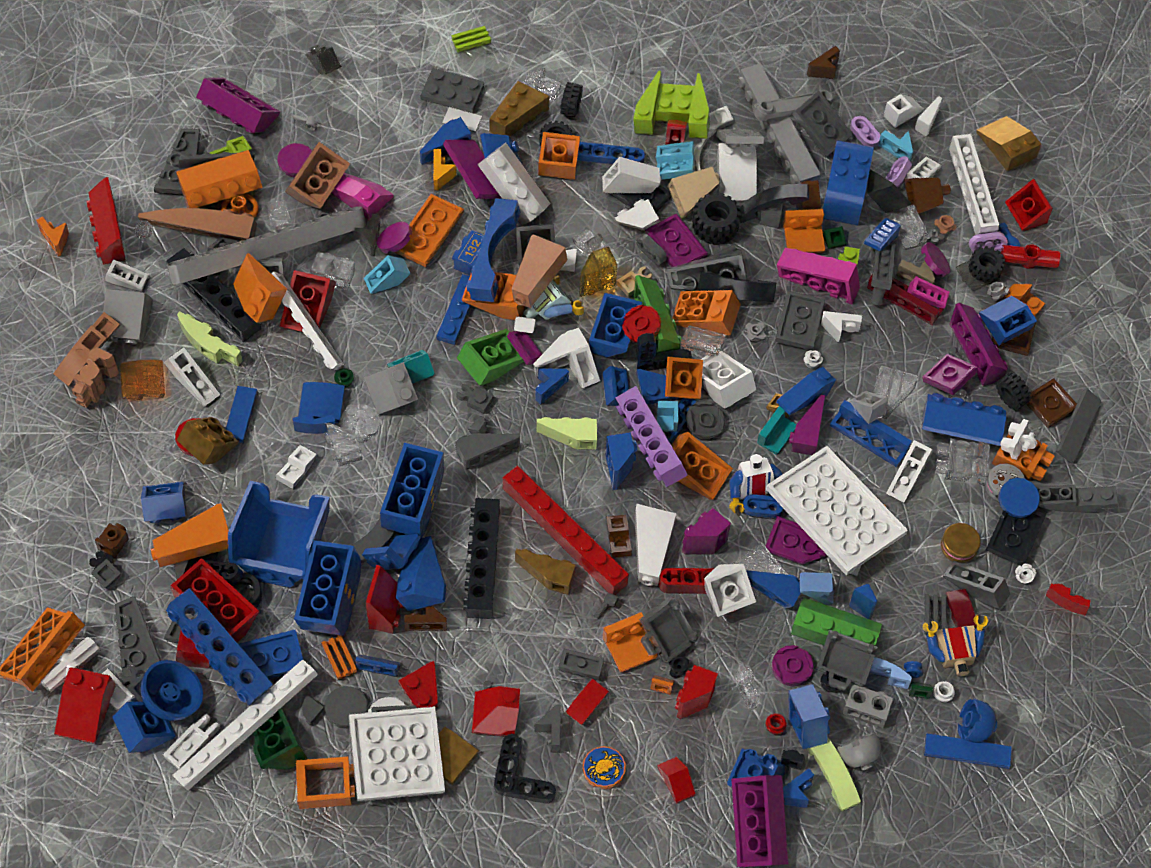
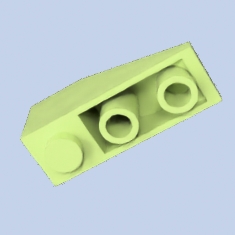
M550 417L537 419L536 429L540 434L574 449H596L597 419L589 417L582 419H571L569 417L562 419H552Z

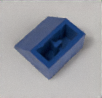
M1013 296L979 312L980 317L998 345L1030 330L1037 322L1029 307Z

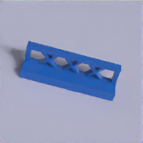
M846 400L840 405L838 414L830 423L832 428L895 467L905 457L912 443L910 439L877 419L868 424L853 405ZM842 417L849 422V426L843 427L837 422ZM862 429L865 431L866 436L859 437L855 435L854 430ZM878 439L882 442L883 447L873 446L871 440ZM888 450H896L901 454L897 459L889 456Z

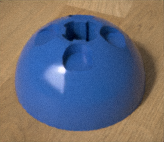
M163 660L154 663L145 672L141 682V696L145 706L153 715L164 720L176 721L189 717L200 707L203 700V688L199 678L190 668L176 661Z

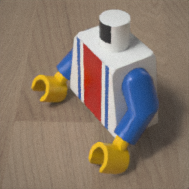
M758 454L752 455L750 461L741 462L738 470L729 481L730 497L733 498L729 505L730 510L735 513V507L739 505L738 509L743 513L744 506L739 502V499L743 500L746 496L752 494H770L766 490V486L782 475L781 470L774 464H769L767 458H762Z

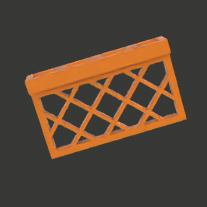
M47 607L0 666V677L23 685L27 690L33 692L85 624L71 611L64 613ZM50 615H52V619L46 622ZM52 627V630L45 632V629ZM39 643L38 647L32 649L33 645ZM26 660V663L19 666V662Z

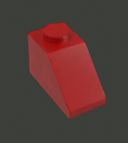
M668 120L665 145L684 142L687 122Z

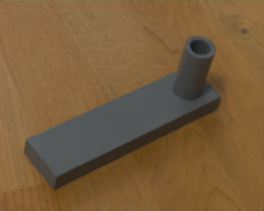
M891 242L881 251L875 249L871 286L874 287L871 303L874 305H881L885 289H891L896 243Z

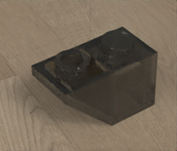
M316 45L309 49L310 52L305 54L319 74L327 75L341 67L333 47Z

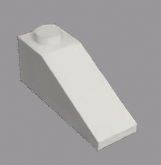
M579 328L569 330L560 335L533 364L536 378H538V369H559L569 365L570 351L589 345Z
M184 347L164 362L175 378L204 407L220 395Z
M914 440L886 494L904 503L924 470L933 450Z

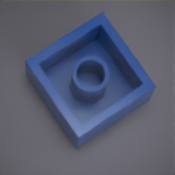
M813 684L789 690L788 719L802 749L826 744L827 734H830L828 725L830 713L828 708L823 706L820 692H816Z

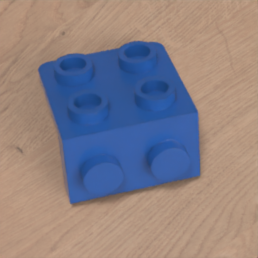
M418 534L398 535L389 546L366 548L362 556L371 567L376 568V565H380L384 570L401 569L407 564L408 557L417 548L421 537Z

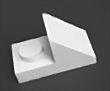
M823 311L821 325L839 342L842 330L859 332L862 315Z

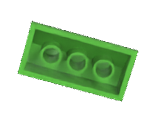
M640 275L635 276L634 300L642 302L644 306L653 307L661 318V328L655 336L656 352L680 350V347L683 346L682 339L675 331L676 323L674 319L670 318V308L668 303L665 304L663 300L664 293L662 288H659L654 280Z
M803 597L791 634L824 645L829 630L876 646L882 624Z

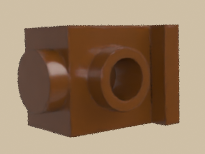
M109 523L99 538L95 539L98 550L116 558L129 540L126 528L119 523L115 525Z

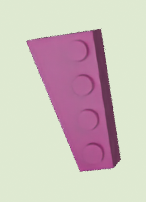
M785 248L777 263L779 277L799 285L806 283L812 290L817 292L820 289L830 293V297L837 299L839 296L847 299L846 303L851 305L860 289L857 264L851 261H843L833 257Z

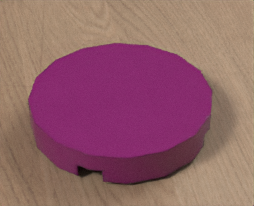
M299 143L285 146L278 153L277 163L279 169L286 173V175L295 177L312 150L308 146Z
M406 222L394 223L381 232L376 244L380 251L388 254V251H392V253L397 252L409 242L410 234L412 235L413 231Z
M928 242L921 247V253L926 255L924 258L926 264L935 274H941V277H944L950 273L949 263L937 246Z
M790 645L776 652L771 667L773 675L779 682L792 687L800 686L809 680L814 664L809 652L799 648V646Z

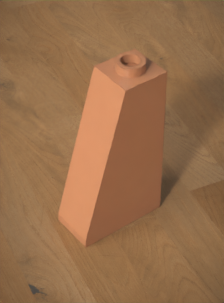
M536 235L531 236L512 286L514 302L529 308L532 307L567 262L565 247Z

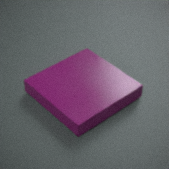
M946 354L922 379L923 382L954 395L978 372V368L975 365Z

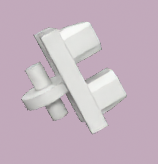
M1023 419L1021 424L1012 422L1008 433L1010 436H1014L1013 439L1003 437L1001 441V449L1009 452L1011 459L1017 460L1022 450L1034 449L1037 445V441L1034 438L1035 434L1028 428V420Z

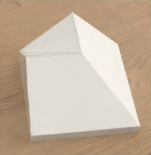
M744 564L718 565L704 578L705 591L717 617L756 602Z

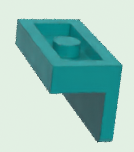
M424 350L387 364L388 368L404 362L412 384L435 374L429 355Z
M780 406L763 427L757 440L758 445L775 455L779 454L789 440L790 432H794L796 427L794 422L785 418L786 411Z

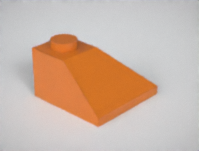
M667 357L665 397L701 399L703 360Z

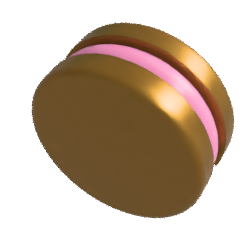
M952 524L943 534L941 550L945 557L951 561L959 563L969 562L976 556L981 544L980 535L975 528L968 524Z

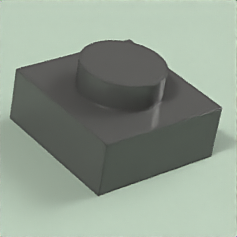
M107 559L91 572L93 577L105 589L121 576V573Z

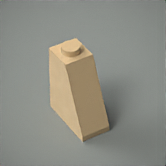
M713 167L671 179L668 188L681 219L686 218L694 210L696 202L701 197L704 198L706 194L711 195L716 190L720 179L717 172H714Z

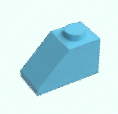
M387 255L364 277L369 292L374 294L400 285L410 275V271L404 259Z

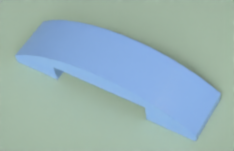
M874 657L869 673L888 677L887 685L904 689L909 688L912 677L908 673L888 661Z

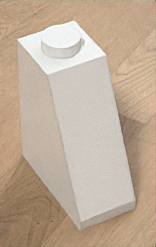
M619 157L602 177L603 192L652 193L661 183L660 168Z

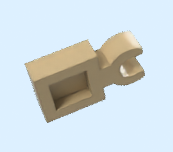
M644 266L638 270L637 274L631 271L618 279L617 285L630 297L634 294L635 276L640 275L652 280V274L644 276L643 274L646 272V267Z

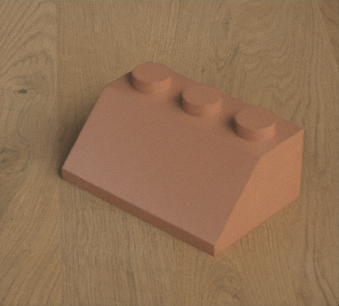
M318 142L285 192L300 203L321 209L350 163Z

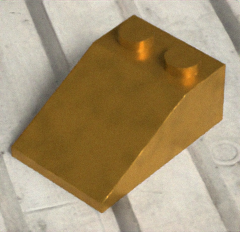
M1008 116L976 130V133L1006 171L1037 158L1042 145L1032 131Z

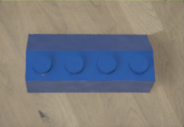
M938 393L928 394L923 411L922 430L1001 446L1006 422V410L996 405L991 407L984 406L977 401L970 403L957 397L951 399Z

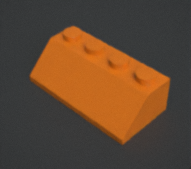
M249 150L176 171L187 208H198L263 188Z

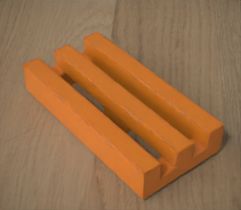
M337 635V638L333 639L332 637L327 642H321L337 680L357 673V668L342 636ZM337 643L340 644L351 668L350 670L347 669L336 645ZM329 646H332L337 656V659L343 669V673L341 674L331 655V652L328 648Z

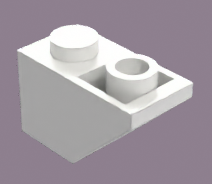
M900 94L887 102L884 117L896 128L921 113L923 108L912 97Z
M644 199L639 200L634 204L635 207L630 210L627 208L623 209L615 217L618 224L642 231L660 222L648 199L645 201Z

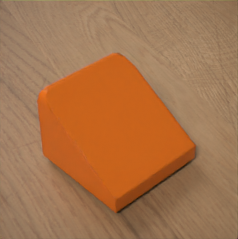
M654 675L651 682V690L670 695L674 680Z

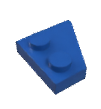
M642 369L636 370L641 395L647 405L656 404L658 401L682 399L678 397H665L666 375Z

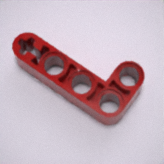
M665 568L660 573L659 589L668 594H707L704 578L715 568ZM685 579H691L693 582L687 583Z

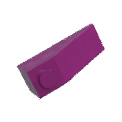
M821 395L796 424L795 432H790L789 444H792L791 452L807 455L815 454L825 395Z

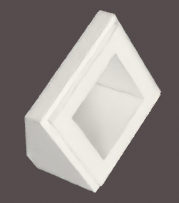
M577 249L566 250L568 260L560 270L575 272Z
M516 317L515 331L534 332L536 327L534 319Z

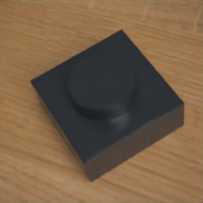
M792 749L783 750L780 763L784 764L785 767L801 770L804 754H800Z

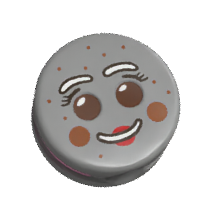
M996 465L991 469L987 477L986 491L992 499L998 501L999 491L1004 483L1013 478L1025 479L1021 470L1014 465Z

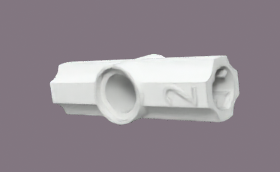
M87 637L71 651H64L41 681L43 687L50 693L65 681L70 667L83 670L84 665L100 652L99 647L91 638Z

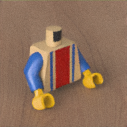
M978 615L974 617L973 620L977 628H974V625L938 630V624L935 621H931L932 628L929 630L928 624H923V630L928 632L926 638L929 652L942 663L944 668L955 667L956 674L959 677L969 674L967 665H972L975 658L979 657L985 637L983 627L988 624V618L985 615L984 621L981 624L978 623Z

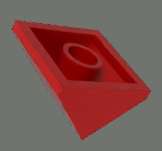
M1032 179L1005 201L1022 231L1047 224L1053 209L1035 179Z

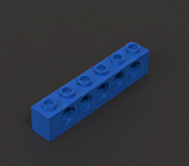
M190 588L170 602L166 609L168 617L181 627L182 633L194 642L197 651L207 657L211 667L220 672L224 682L228 686H232L242 702L250 706L271 688L273 684ZM186 613L191 614L194 619H189ZM199 630H205L208 635L201 634ZM213 646H219L222 651H216ZM227 661L233 662L236 667H230ZM241 677L247 678L250 684L244 683Z

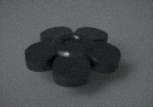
M103 551L96 552V558H91L89 564L91 567H95V570L106 559L112 563L113 557L110 554L105 556Z

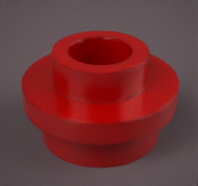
M774 713L767 717L765 726L770 733L781 734L785 731L787 722L781 714ZM777 722L780 726L774 727L772 723Z

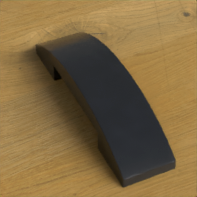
M808 184L780 185L757 193L740 207V223L758 218V211L789 201L792 206L809 200Z
M701 272L698 291L733 290L739 300L774 302L777 282L751 281Z

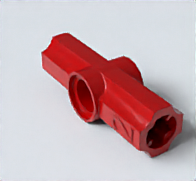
M1029 244L1025 247L1002 245L1001 254H1003L1005 262L1021 264L1027 269H1032L1035 266L1059 267L1060 251L1040 249L1034 244Z

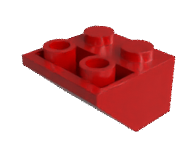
M697 665L693 666L692 671H687L683 688L680 689L676 699L675 709L678 710L677 718L682 719L708 708L715 690L718 673Z

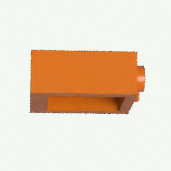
M348 756L296 760L297 802L299 809L351 805V798L355 797V785L350 784V777H354V764H349ZM343 768L344 793L307 796V770Z

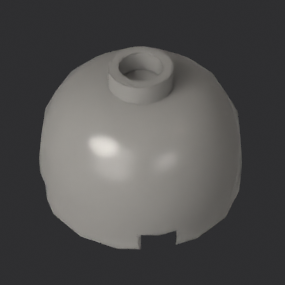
M874 732L838 746L837 749L843 762L853 768L861 767L862 770L873 767V762L879 758L881 743L877 733Z

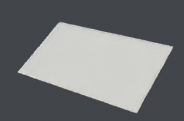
M449 107L442 123H447L450 120L461 117L468 129L476 132L482 116Z

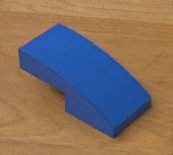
M312 413L292 418L294 430L297 432L320 434L337 431L334 415L313 419Z

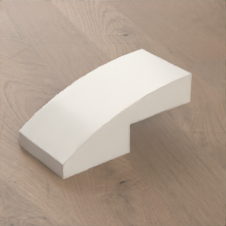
M299 445L289 456L288 463L276 474V480L293 489L308 471L317 454Z

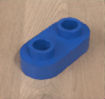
M752 494L746 496L743 501L744 512L749 516L776 518L783 511V507L772 496ZM753 505V506H755L756 508H755V509H751L749 506ZM774 507L776 510L772 511L769 508Z

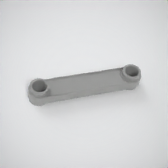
M821 90V94L831 104L832 94L827 90ZM815 93L770 101L762 100L757 105L754 115L760 121L793 115L792 112Z

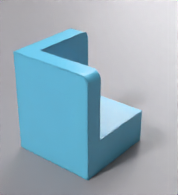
M658 401L657 422L663 432H677L678 401Z

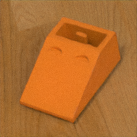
M494 272L498 283L494 302L471 300L466 286L462 297L463 302L503 319L516 320V317H522L525 306L514 302L512 286L516 275Z
M733 290L681 291L672 319H674L677 326L710 335H731L741 303Z

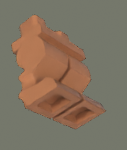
M97 347L89 351V357L86 360L87 365L81 368L80 375L76 373L74 376L76 385L72 389V393L77 396L75 399L76 403L85 408L88 407L91 401L97 403L100 399L99 396L105 391L106 386L102 375L112 378L119 374L113 355Z

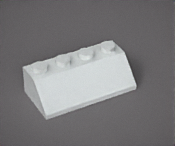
M504 143L477 164L502 199L518 200L520 208L518 221L521 225L531 222L549 206L550 202L507 143Z

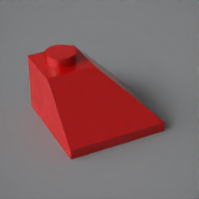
M497 686L476 691L474 694L471 733L503 737L508 734H515L520 688Z

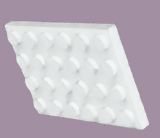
M828 446L766 486V490L845 575H848L905 536L908 531Z

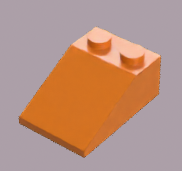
M250 253L246 254L233 283L244 311L256 323L272 320L287 288Z
M685 432L677 436L671 445L688 474L677 482L713 500L733 468L692 434Z

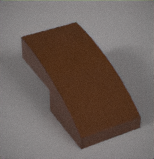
M606 516L611 557L632 556L627 516Z

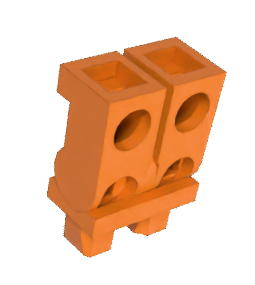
M1008 433L1007 438L1013 439L1014 436H1010ZM1036 440V447L1027 451L1022 450L1017 460L1011 459L1010 453L1002 450L1000 447L992 464L995 466L999 464L1014 465L1021 470L1025 479L1029 480L1032 477L1041 481L1047 470L1040 467L1038 463L1040 462L1049 467L1055 455L1046 450L1047 444H1041Z

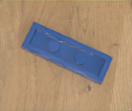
M237 386L226 430L230 431L240 443H244L258 393L256 388Z

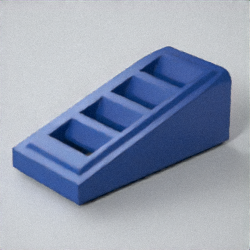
M885 218L865 239L864 244L881 251L898 237L901 225Z

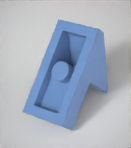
M800 573V593L825 605L833 604L832 574Z

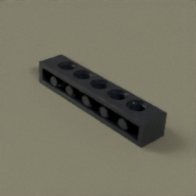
M183 248L166 260V264L193 256L194 254L192 252L189 253ZM211 274L181 283L241 341L245 342L261 329V324L256 323L244 311L234 291L230 287L226 288L217 275Z
M475 498V505H471L470 517L474 518V524L470 523L469 536L473 537L472 542H468V554H471V560H467L466 573H470L469 579H465V591H468V598H464L463 610H467V618L492 619L500 499ZM484 519L488 520L487 523H482L480 521ZM480 538H486V539H488V540H486V541H480V540H478V539H480ZM484 556L486 559L480 560L477 557ZM479 574H481V575H484L485 577H484V578H477L476 576L479 575ZM477 593L483 594L482 597H476L474 595Z

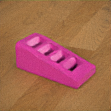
M917 276L910 282L907 290L908 293L929 305L943 309L946 307L950 293Z

